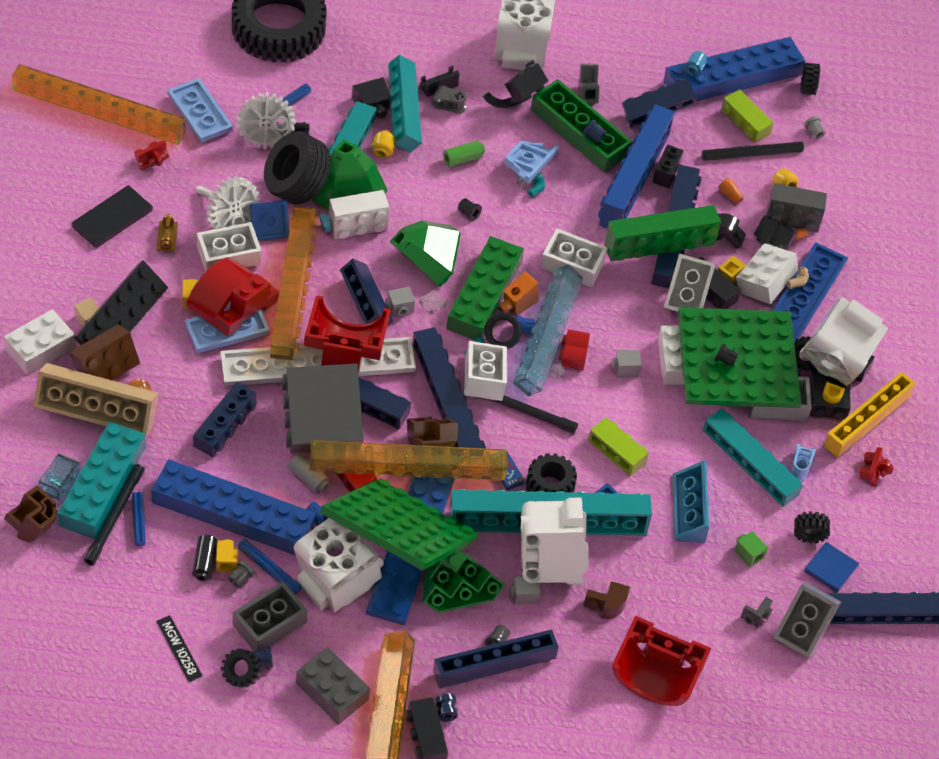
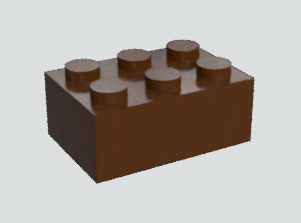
M120 325L114 326L70 351L76 371L108 380H113L140 364L131 333Z

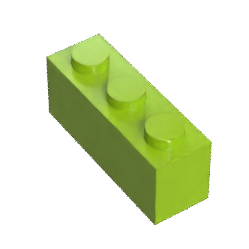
M741 90L724 98L721 110L754 143L771 135L774 122Z
M607 417L590 430L588 441L630 477L646 464L649 452H647L645 447L635 442L629 434L623 432L615 422L610 421Z

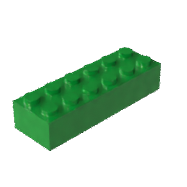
M559 79L532 96L530 110L603 172H607L620 163L623 158L628 157L626 156L627 151L632 146L633 141ZM592 120L596 121V124L607 132L600 143H597L589 136L585 137L583 135L584 129Z
M715 205L613 220L608 223L604 246L608 248L607 254L610 262L661 253H673L680 250H692L699 247H710L716 244L721 220Z
M492 236L489 237L448 314L447 330L473 340L477 337H484L486 322L492 315L496 314L498 305L501 304L504 298L503 291L512 283L522 263L524 248Z

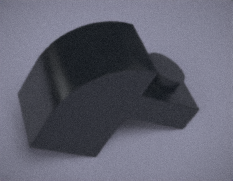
M718 213L721 225L716 241L725 238L735 249L741 248L746 233L738 226L740 220L730 214Z

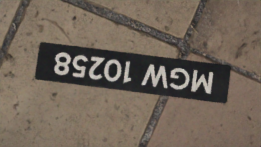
M169 615L157 620L156 622L188 682L202 677L200 669L171 616Z

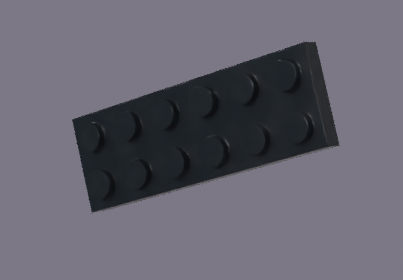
M144 260L140 261L73 338L82 345L116 325H120L131 332L169 287Z

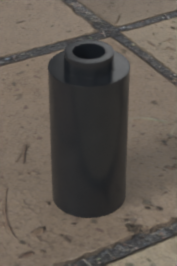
M201 535L198 537L192 575L198 581H206L212 578L217 538L211 535Z

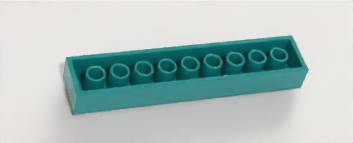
M458 489L452 490L449 516L455 518L456 522L471 527L474 532L521 533V516L524 503L528 501H565L568 498H582V511L586 513V535L647 536L652 517L651 494L643 493L610 494L603 492L565 493L563 491L525 492L523 490L486 491L481 489L475 491Z

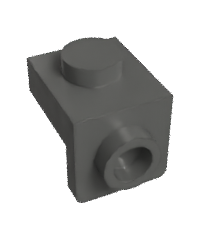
M765 597L757 610L745 605L741 618L748 624L758 628L763 619L767 620L773 611L771 609L773 600Z

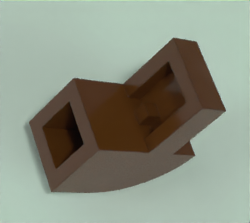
M611 581L607 594L587 589L583 606L591 610L603 611L601 616L603 619L615 618L625 608L630 586Z

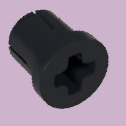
M464 198L458 204V211L466 215L470 221H475L481 214L482 206Z
M723 343L714 360L717 362L719 360L733 367L739 354L727 348Z

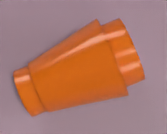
M726 178L719 184L720 193L736 205L744 199L733 180Z

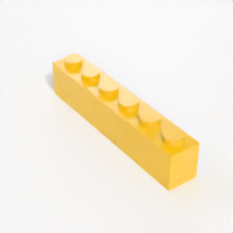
M900 372L827 434L823 446L835 457H840L910 398L916 383L903 372Z

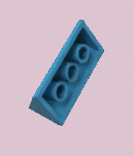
M703 460L673 473L676 541L705 543L709 531L707 462Z

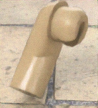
M800 267L797 277L787 280L788 288L804 286L809 278L808 269Z

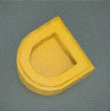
M827 382L823 391L824 400L830 404L840 402L845 388Z

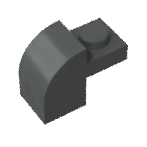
M580 63L578 92L579 97L586 103H599L598 64Z

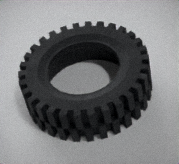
M233 0L232 34L235 36L236 43L239 42V46L242 49L245 48L246 53L250 54L253 51V57L258 58L261 55L264 61L272 58V62L277 63V59H281V63H285L287 58H290L291 62L296 61V56H299L300 59L305 58V53L308 55L312 54V50H317L319 44L323 42L327 14L325 0ZM269 4H285L299 9L305 16L300 23L293 27L274 29L260 23L254 16L253 11Z

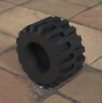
M545 453L544 457L540 455L529 466L526 490L529 492L563 491L565 493H573L577 480L576 468L570 460H565L566 457L563 455L561 457L556 453L553 455ZM553 477L559 480L560 482L549 483L545 481L543 478Z

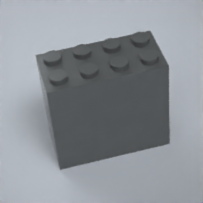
M344 364L286 368V373L282 374L281 384L282 391L286 390L283 398V409H287L284 417L285 429L289 430L286 436V448H290V453L361 449L363 428L358 365Z

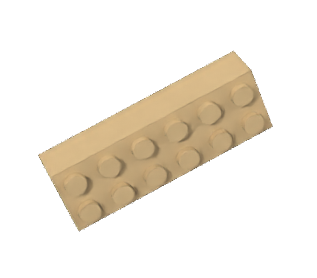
M46 363L38 373L33 407L107 426L108 422L111 421L144 433L147 436L153 428L159 393Z

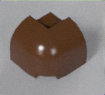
M432 416L407 419V435L412 451L414 453L434 451L439 455L448 453L457 442L458 422L447 417L443 418V420L432 419Z
M35 486L23 495L20 504L9 511L4 519L18 531L17 537L19 539L31 542L46 533L54 524L57 518L55 507L57 503L39 486Z

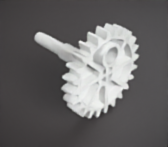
M266 92L265 96L259 93L258 98L252 95V101L246 99L247 106L241 105L242 111L237 112L239 116L236 118L237 123H239L237 129L240 130V136H244L245 142L250 140V146L256 143L257 149L261 145H263L264 150H266L267 145L273 148L278 140L291 133L290 131L295 130L293 125L296 124V121L293 119L295 113L292 112V106H288L287 100L283 102L282 96L276 99L275 93L272 97H269L268 92ZM280 119L285 120L283 123H277Z
M235 176L234 179L229 177L228 182L222 180V186L216 185L217 192L203 186H197L196 192L211 201V204L206 205V207L210 208L206 214L210 216L207 221L211 222L210 226L214 229L249 223L251 221L249 203L260 201L257 198L259 192L255 191L257 187L242 177L238 178Z

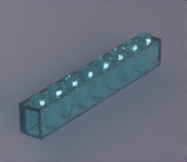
M570 265L559 267L553 272L552 281L547 288L546 297L542 301L541 310L537 314V320L531 330L530 339L526 343L527 347L521 357V363L515 372L516 376L513 384L528 397L542 391L583 277Z

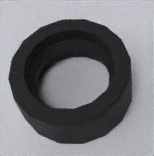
M508 313L494 314L486 322L484 334L486 340L492 345L505 346L509 349L514 347L521 338L522 329L520 323ZM501 320L509 321L514 328L512 338L506 342L497 341L492 334L494 324Z

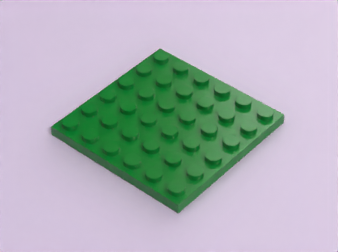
M679 307L678 320L685 404L800 408L801 398L791 311ZM723 343L727 348L739 354L733 367L719 360L718 362L714 360Z
M378 479L322 505L320 510L321 514L422 571L476 542L479 536L471 527L456 522V519L451 516H445L437 508L427 506L421 499L406 494V491L391 486L384 479Z

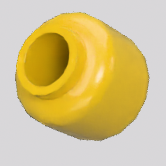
M389 131L376 133L371 145L374 155L379 158L390 157L394 153L396 138Z
M780 169L772 177V185L776 183L798 187V177L789 169Z

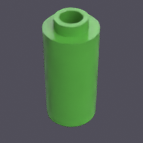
M478 140L449 148L443 151L444 161L448 167L476 160L483 157L485 148Z

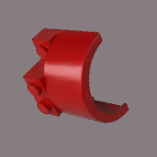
M223 258L210 266L199 278L188 297L186 307L229 337L241 328L243 321L259 310L263 309L266 311L276 304L280 291L271 286V283L260 275L254 274L233 258ZM229 301H230V302H231L230 310L224 311L226 305H227V304L229 303Z
M317 295L305 332L304 346L323 350L321 366L357 364L359 373L363 357L380 361L391 309L384 308L381 316L373 322L351 324L333 316L325 306L324 297Z
M635 615L612 664L614 676L629 691L648 701L667 706H678L686 703L700 673L703 671L711 648L694 640L689 643L654 628V623ZM638 643H646L644 651L637 645ZM687 661L690 664V667L683 668L685 662Z

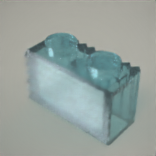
M58 453L49 468H47V471H45V474H43V477H41V480H39V487L51 498L60 501L64 495L67 496L72 487L71 484L81 472L80 462Z

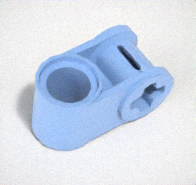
M797 443L790 473L800 481H804L807 478L816 449L805 448Z

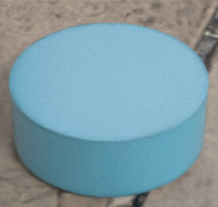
M320 215L319 219L325 233L331 232L332 227L328 215Z

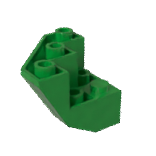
M343 139L330 155L331 167L328 179L321 191L312 199V202L329 210L330 199L384 190L386 194L388 189L375 162L360 147Z
M421 220L401 228L389 242L403 256L419 267L435 284L441 287L453 274L461 233L448 224Z
M459 550L428 568L424 580L422 602L438 613L494 601L506 584L468 554Z

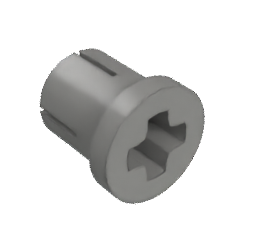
M813 116L805 121L804 126L809 130L813 139H819L825 135L826 131L821 124L819 116Z

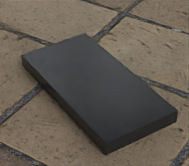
M127 185L71 223L72 227L95 248H98L153 211V206L132 187Z

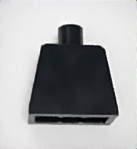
M384 77L352 85V99L355 103L358 101L377 108L376 115L380 119L387 116V110L390 109V95Z

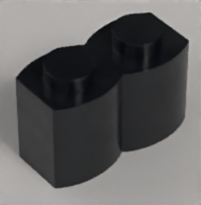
M764 215L753 235L757 236L756 240L762 244L769 243L772 246L788 251L798 233Z

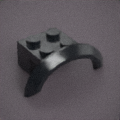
M531 60L526 64L523 71L504 84L512 97L499 99L490 92H487L482 97L487 103L497 108L506 109L514 107L521 102L529 100L533 92L537 93L544 89V84L549 80L539 64H535L534 60Z

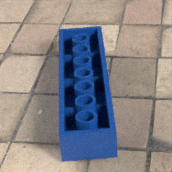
M786 37L707 57L706 65L698 76H692L686 72V62L666 67L663 82L668 86L674 84L677 80L689 78L696 101L802 75L805 59L792 38Z
M656 104L652 111H648L646 123L642 122L639 130L640 134H636L633 140V147L630 146L627 151V159L623 158L620 165L621 170L616 171L613 179L614 183H610L607 189L608 195L603 196L600 206L602 207L598 214L600 218L599 226L608 228L609 221L626 219L670 136L675 111Z
M170 459L167 460L151 490L152 503L292 555H295L294 545L315 527V512Z

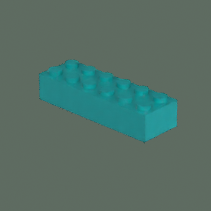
M111 421L108 422L58 511L59 527L92 539L97 538L127 482L133 466L138 463L146 448V434Z

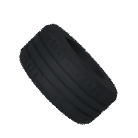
M297 131L283 136L273 146L265 162L264 181L268 191L272 195L282 200H287L288 203L293 205L303 204L312 200L324 187L330 173L331 157L327 146L304 132Z

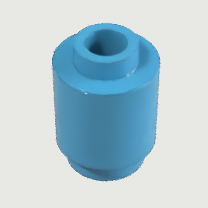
M702 51L693 52L685 64L686 72L692 76H698L707 63L706 54Z

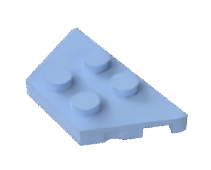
M520 141L505 156L504 163L529 184L559 152L560 146L554 145L552 149L544 148L542 143Z

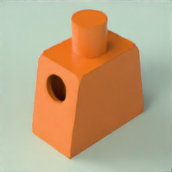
M526 271L522 273L503 291L504 301L498 305L499 311L501 313L512 311L515 315H519L539 301L538 282Z

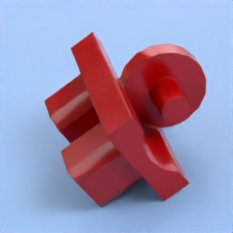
M164 140L160 142L154 141L150 143L148 148L134 151L141 171L153 165L160 166L163 164V160L169 158L166 148L167 144Z
M877 447L875 452L865 453L864 463L865 465H871V467L862 466L859 471L860 479L870 480V485L875 487L880 476L885 477L892 474L894 470L890 460L882 456L883 448Z

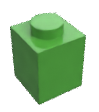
M753 531L747 535L743 534L737 539L734 551L749 567L765 558L768 547Z

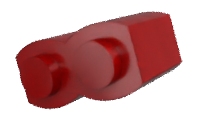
M568 329L567 335L563 334L561 346L565 347L560 349L559 360L562 361L561 367L584 370L590 333Z

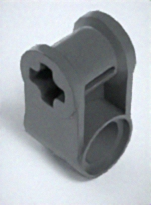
M439 86L431 103L437 109L460 114L466 110L465 101L467 95L462 90Z

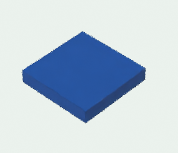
M287 200L249 203L251 223L258 240L290 237Z
M826 542L806 566L804 572L833 591L839 592L858 568L859 563Z

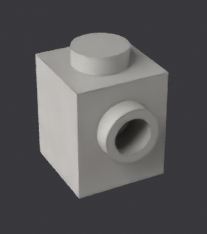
M410 286L388 291L385 304L388 309H391L392 317L414 312L415 299Z
M617 350L616 357L612 358V369L616 370V377H639L641 370L639 350Z
M523 575L514 577L513 585L509 586L510 597H514L515 605L539 603L541 595L539 583H528L524 580Z

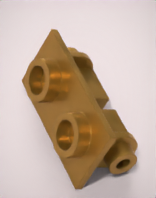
M166 214L163 217V221L159 220L156 251L175 252L178 222L174 221L171 214Z

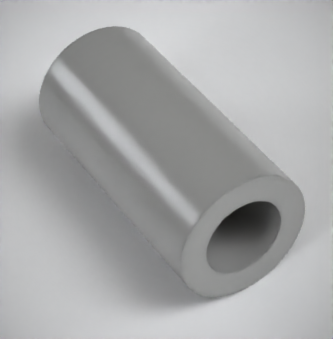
M297 454L291 459L288 469L315 493H323L328 489L330 479L302 454Z

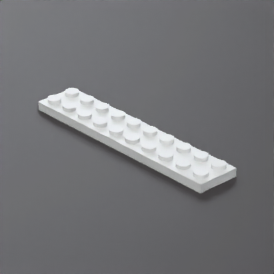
M411 337L384 339L380 361L363 357L358 376L416 372ZM304 345L221 351L224 387L234 386L236 382L241 385L281 382L282 374L286 373V368L321 366L323 350L305 347Z

